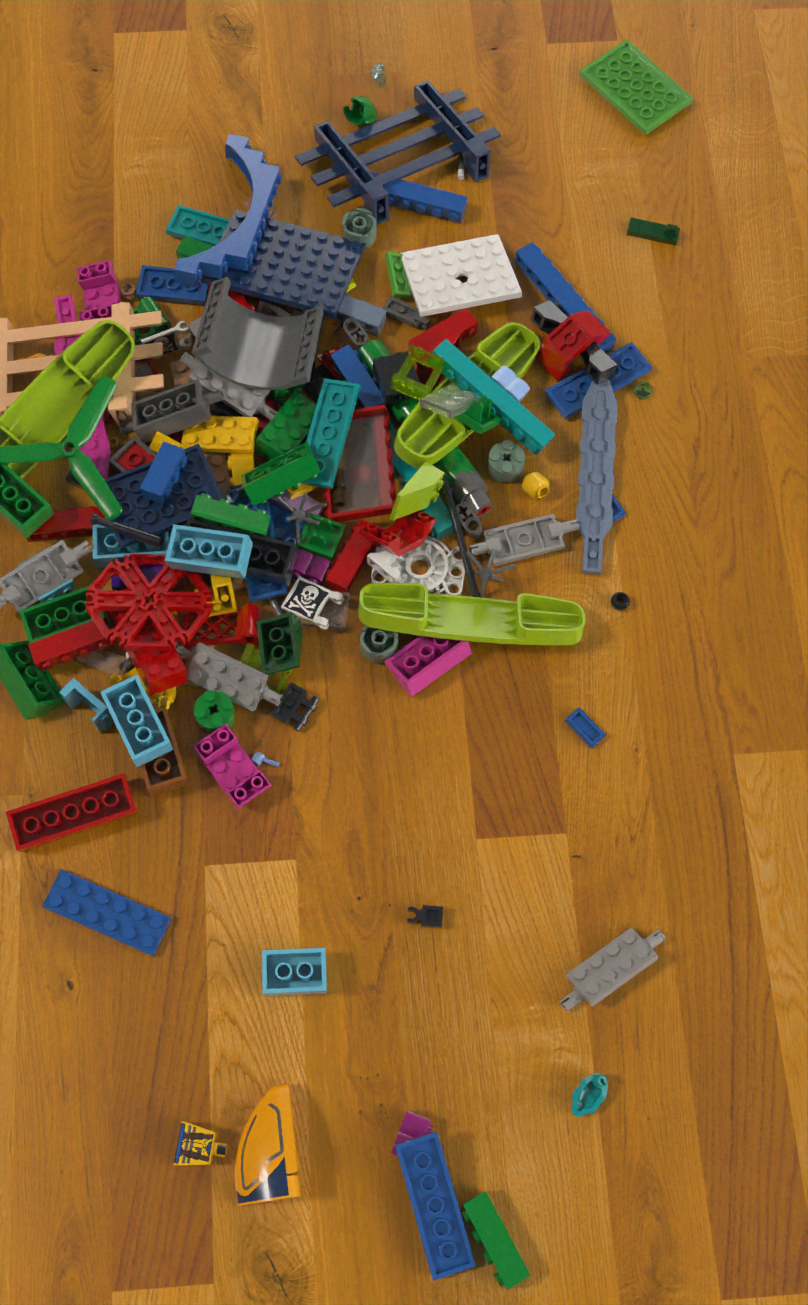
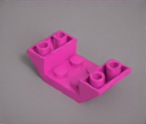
M107 260L77 268L78 283L84 290L85 311L79 312L80 321L112 317V304L120 303L119 284L112 262Z
M227 724L193 745L209 772L238 809L271 787L270 782L261 770L256 768Z

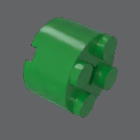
M207 690L195 702L194 716L203 732L210 735L225 724L231 729L235 722V711L231 699L226 694Z

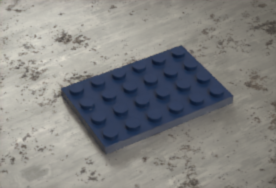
M196 444L184 449L187 457L186 465L184 468H181L177 483L173 484L171 495L165 500L164 504L142 497L140 486L153 461L104 479L123 509L122 513L112 522L116 521L158 535L171 530L173 524L182 526L187 523L191 516L196 495L200 496L201 493L212 496V499L217 501L220 498L224 499L200 445ZM114 532L121 549L140 542Z

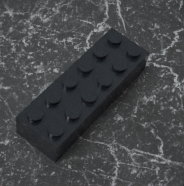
M188 519L186 523L188 527L248 535L253 544L246 576L289 587L300 552L296 544Z

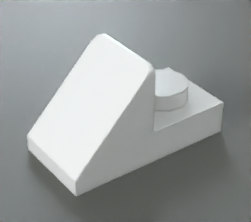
M390 552L369 553L367 555V564L390 583L400 582V571L392 565L396 561V555Z

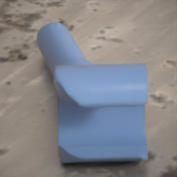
M260 752L255 753L251 759L257 766H260L262 762L279 767L280 764L268 759Z

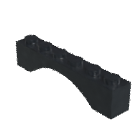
M549 300L534 306L531 321L541 331L551 333L568 317ZM592 342L580 353V356L585 364L586 375L598 385L613 378L617 364L600 347Z

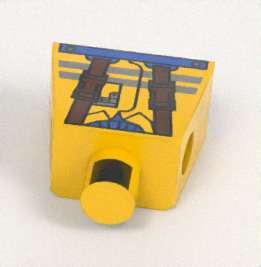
M182 1121L174 1165H212L213 1156L226 1157L228 1144L216 1142V1132Z

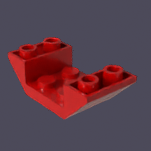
M588 310L571 314L544 339L535 359L559 382L571 371L569 364L592 342L596 345L601 344L611 332Z
M417 511L396 519L395 524L386 529H382L376 524H368L359 529V534L371 544L400 557L424 543L436 523V518L426 512Z

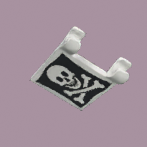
M180 321L174 328L141 339L142 344L162 342L163 356L178 350H191L193 347L192 343L185 344L190 342L189 337H183L180 342L178 341L177 334L185 335L189 333L188 327L182 328L186 326L185 321Z
M299 576L283 602L281 609L293 612L296 616L326 630L329 627L328 619L319 616L329 599L338 605H341L344 599L341 593L326 589Z

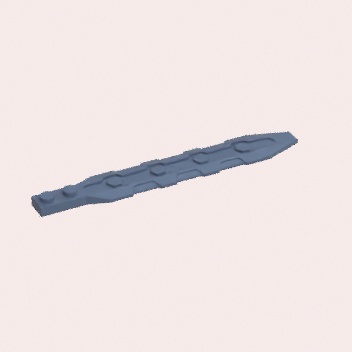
M592 380L582 401L581 420L583 424L579 450L581 452L580 472H578L579 497L578 505L576 506V519L578 521L576 523L579 524V531L583 537L581 573L593 575L601 574L603 538L611 529L613 521L612 489H614L615 478L613 476L614 456L616 455L615 424H617L618 405L610 380L598 385Z

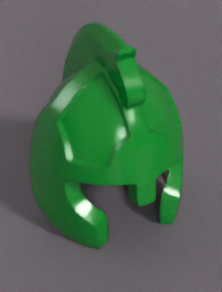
M365 96L351 97V110L349 106L343 107L346 119L353 125L371 124L377 119V111L373 102Z

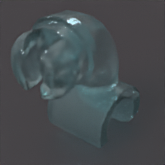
M382 63L375 64L372 69V75L376 80L377 87H380V82L385 84L386 80L385 75L380 74L384 71Z

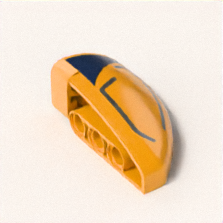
M289 1083L273 1086L257 1104L245 1125L239 1141L235 1163L237 1206L301 1196L299 1175L289 1176L290 1173L299 1172Z

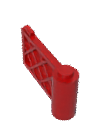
M247 604L236 612L208 617L202 626L205 625L209 629L203 634L197 631L196 635L199 637L191 640L189 643L185 639L183 647H196L198 643L206 646L242 643L247 646L258 644L256 621H260V608L254 604ZM189 612V614H185L184 630L190 628L189 621L196 620L198 617L197 613ZM237 616L233 623L226 621L229 617ZM217 618L218 621L213 625L208 623L210 619ZM222 623L228 626L222 632L216 629ZM231 630L236 632L235 637H227L226 634ZM212 632L217 634L213 639L207 638Z

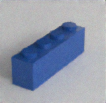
M348 344L330 355L331 362L343 381L360 385L357 402L361 408L385 405L376 379L370 377L368 374L369 369L365 363L360 362V356L356 349L352 350Z

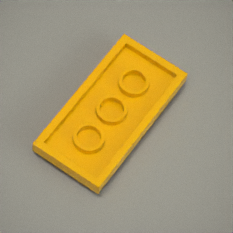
M210 416V420L184 429L181 444L187 448L199 444L202 452L253 453L259 421L257 417Z

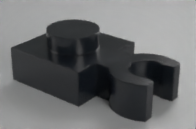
M423 905L422 911L415 907H408V912L415 913L414 918H407L408 923L414 924L417 921H421V927L442 928V906Z

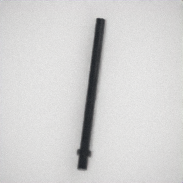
M448 478L442 479L444 481L442 494L446 498L472 597L480 596L470 558L466 553L467 547L452 496L453 489L450 488Z

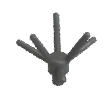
M304 493L300 506L296 510L280 496H277V499L292 512V516L287 517L286 520L296 522V543L300 542V522L304 520L316 525L320 524L319 521L306 517V514L327 505L324 502L304 511L303 506L307 493Z
M493 550L487 567L483 568L470 551L466 552L480 570V572L473 570V573L479 575L482 580L479 594L481 598L483 597L487 581L491 579L503 581V578L493 576V574L516 567L515 564L492 570L491 565L496 553Z

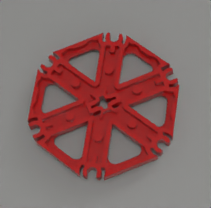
M129 554V557L124 555V562H119L116 558L115 565L112 561L88 588L86 600L92 601H85L87 613L105 640L108 642L110 639L111 645L115 641H120L119 649L124 648V651H171V648L176 649L175 642H181L184 646L186 639L189 643L211 614L212 603L206 602H212V592L197 572L170 568L165 562L166 554ZM162 565L163 568L153 581L149 583L138 566ZM118 576L129 591H101V589L111 577ZM187 577L195 585L198 592H171V590L181 578ZM103 611H128L114 629H109L100 617V613ZM170 612H195L198 614V617L188 630H183ZM148 620L151 621L162 637V640L158 643H139L134 640Z

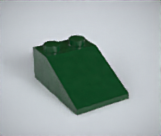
M293 612L256 621L262 673L271 675L300 667L303 642L301 619Z

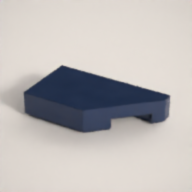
M243 484L229 487L225 500L231 503L245 496L247 493L243 488Z

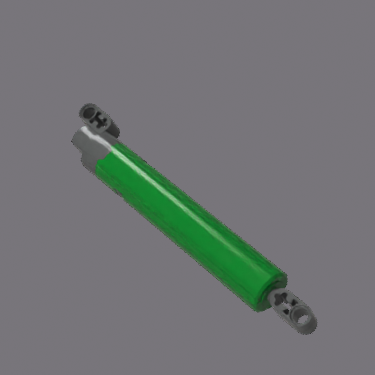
M349 318L343 324L345 333L358 351L360 362L366 364L369 369L368 374L371 378H375L373 359L392 354L381 340L370 341L360 323L354 318ZM421 395L418 398L387 406L400 425H402L416 405L424 398ZM457 446L432 466L444 472L442 479L448 478L450 488L453 489L452 496L458 504L456 510L460 525L470 538L477 539L483 533L479 518L487 515L493 507L490 499L485 494L488 491L487 484L465 454L459 449L460 447ZM462 512H464V514H467V517H468L467 520H466L465 516H464L463 514H461ZM473 525L478 526L474 531L469 530Z

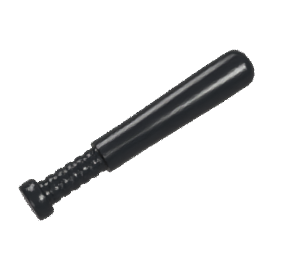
M96 513L91 516L90 523L92 525L98 524L110 528L114 532L154 547L162 545L163 539L161 536L116 521H109L99 517Z

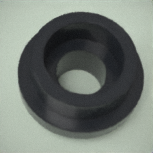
M623 592L615 593L611 598L612 607L619 611L627 609L630 604L629 597ZM617 600H621L623 604L617 603Z

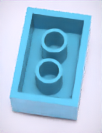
M326 949L262 950V989L264 997L327 994Z

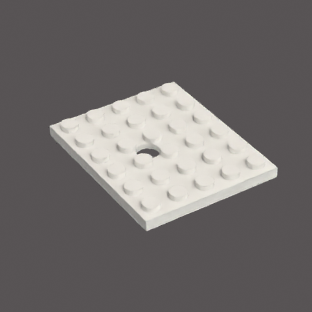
M498 234L400 253L403 254L402 262L420 317L522 297L521 288ZM459 276H466L468 278V281L465 283H461V281L456 278Z

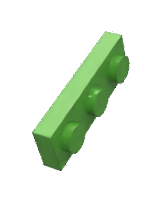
M387 251L385 260L392 296L408 300L411 297L402 262L403 254Z

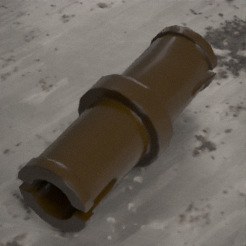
M341 468L337 470L334 485L331 489L333 491V505L335 507L345 505L344 491L346 490V485L344 484V470Z

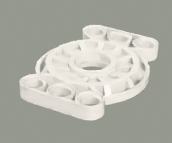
M427 536L422 545L400 557L396 556V561L392 564L400 571L399 583L423 584L428 588V594L435 591L436 593L434 594L445 592L446 595L460 596L462 593L465 568L462 559L458 560L454 557L456 552H460L459 546L450 551L441 541ZM376 547V553L387 552ZM422 560L427 563L429 567L428 572L423 575L414 574L410 568L411 564L414 561ZM372 569V583H390L387 579L381 582L376 581L374 577L379 573ZM453 569H459L461 570L462 574L460 576H454L452 575L451 571ZM455 585L459 588V591L451 593L448 588Z

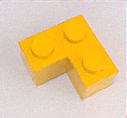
M254 452L228 454V471H232L233 476L230 477V487L242 484L241 475L255 468Z
M210 574L212 587L208 588L212 592V602L206 603H212V612L208 617L236 612L237 606L231 577Z

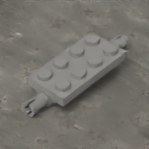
M187 352L184 353L185 356L182 355L180 362L193 369L188 380L194 381L199 379L208 393L221 389L224 394L222 402L243 416L253 417L255 413H260L271 421L278 411L266 405L264 401L270 390L253 389L234 384L210 371Z
M554 514L485 530L483 531L485 542L469 545V550L473 556L488 553L491 556L492 551L495 550L496 553L492 562L494 567L564 549L565 544L562 536L564 533L578 531L579 524L576 523L578 522L577 519L561 523L555 519Z
M62 539L1 577L0 586L3 590L0 594V608L7 603H12L19 613L20 610L37 602L38 598L83 573L84 571L78 563L79 558L93 551L91 546L83 549L89 545L87 540L75 548L69 549Z
M198 643L194 652L182 647V645H179L176 649L180 658L189 662L187 680L208 690L222 692L232 702L248 710H256L258 702L262 699L278 706L283 698L282 694L269 689L266 685L268 675L213 648Z
M632 928L625 931L566 974L567 979L574 987V991L559 1000L561 1006L568 1012L569 1009L580 1001H587L591 1007L596 1005L658 959L657 954L652 949L666 940L662 932L659 933L660 930L657 929L654 933L643 939Z

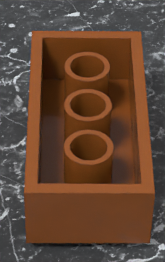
M166 706L154 710L174 750L141 765L146 788L151 797L189 785Z

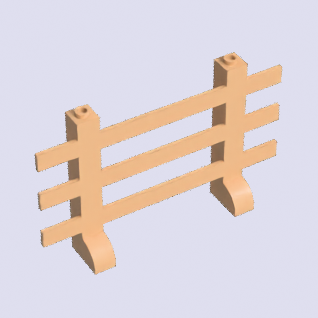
M129 302L112 304V317L14 329L8 318H0V417L23 392H13V375L42 372L59 356L14 360V344L80 336L98 322L105 320L116 321L122 325L133 337L135 344L134 329L162 325V312L134 314ZM162 342L135 345L134 354L116 378L117 387L108 403V411L118 427L121 424L133 421L132 403L136 402V392L164 389L163 374L136 377L135 360L163 357Z

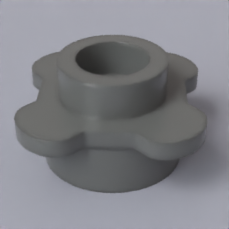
M130 657L124 662H120L118 666L123 671V675L135 668Z

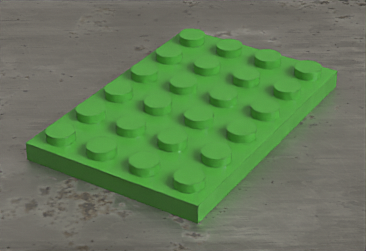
M625 40L580 70L579 73L580 77L644 135L683 110L693 101V97L629 40Z

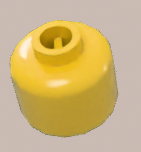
M539 472L528 473L523 478L522 488L534 499L543 498L549 492V481Z

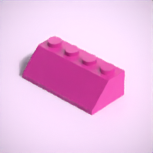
M419 636L384 662L400 687L412 697L472 653L469 641Z

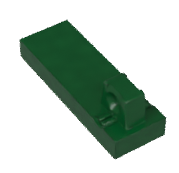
M631 217L627 235L676 246L680 228H678V225H664Z

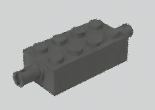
M199 379L132 403L133 421L119 425L120 432L123 436L135 432L143 443H147L153 440L157 431L167 436L210 420V405L223 401L224 394L221 389L207 393Z

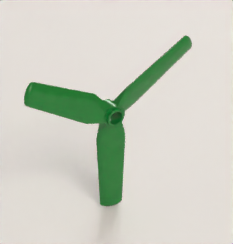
M100 376L69 425L67 438L62 443L42 442L0 447V463L42 462L64 458L69 461L73 476L106 519L109 521L116 519L123 511L121 505L93 461L82 453L80 449L91 439L117 387V383L107 376ZM74 448L73 451L66 452L67 449Z

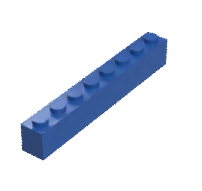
M531 242L516 251L515 263L547 301L550 300L567 317L571 314L588 310L604 325V322L594 314L593 309L587 306L582 296L575 292L572 285L563 278L562 273L553 266L551 260L545 257L540 247ZM611 332L601 344L597 345L605 353L614 348L616 340L614 334Z

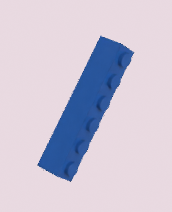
M371 172L374 177L379 175V173ZM402 179L383 187L388 192L389 205L450 220L451 222L461 223L467 208V196Z

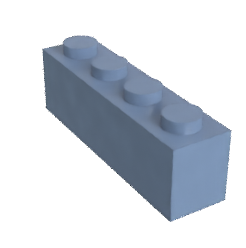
M345 294L336 317H326L344 323L349 318H354L360 323L365 332L378 337L386 322L387 310Z

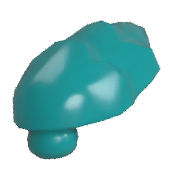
M594 1073L580 1081L579 1086L572 1094L571 1111L574 1116L580 1117L587 1113H594L605 1100L608 1084L607 1078L604 1075Z

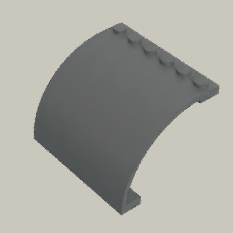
M228 277L213 281L192 350L196 358L219 377L247 388L278 390L309 382L323 317L321 306L306 310L303 315L278 317L265 315L240 305L228 296L231 284Z

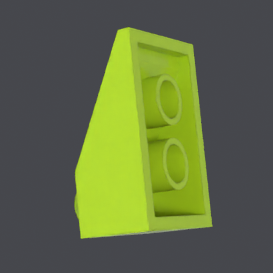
M425 461L398 493L390 519L392 521L427 508L431 502L435 503L440 494L438 491L444 483L442 480L444 472Z

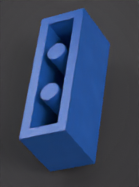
M163 441L140 486L142 497L160 504H164L165 500L170 497L171 488L174 483H177L179 472L182 467H185L187 462L183 448Z

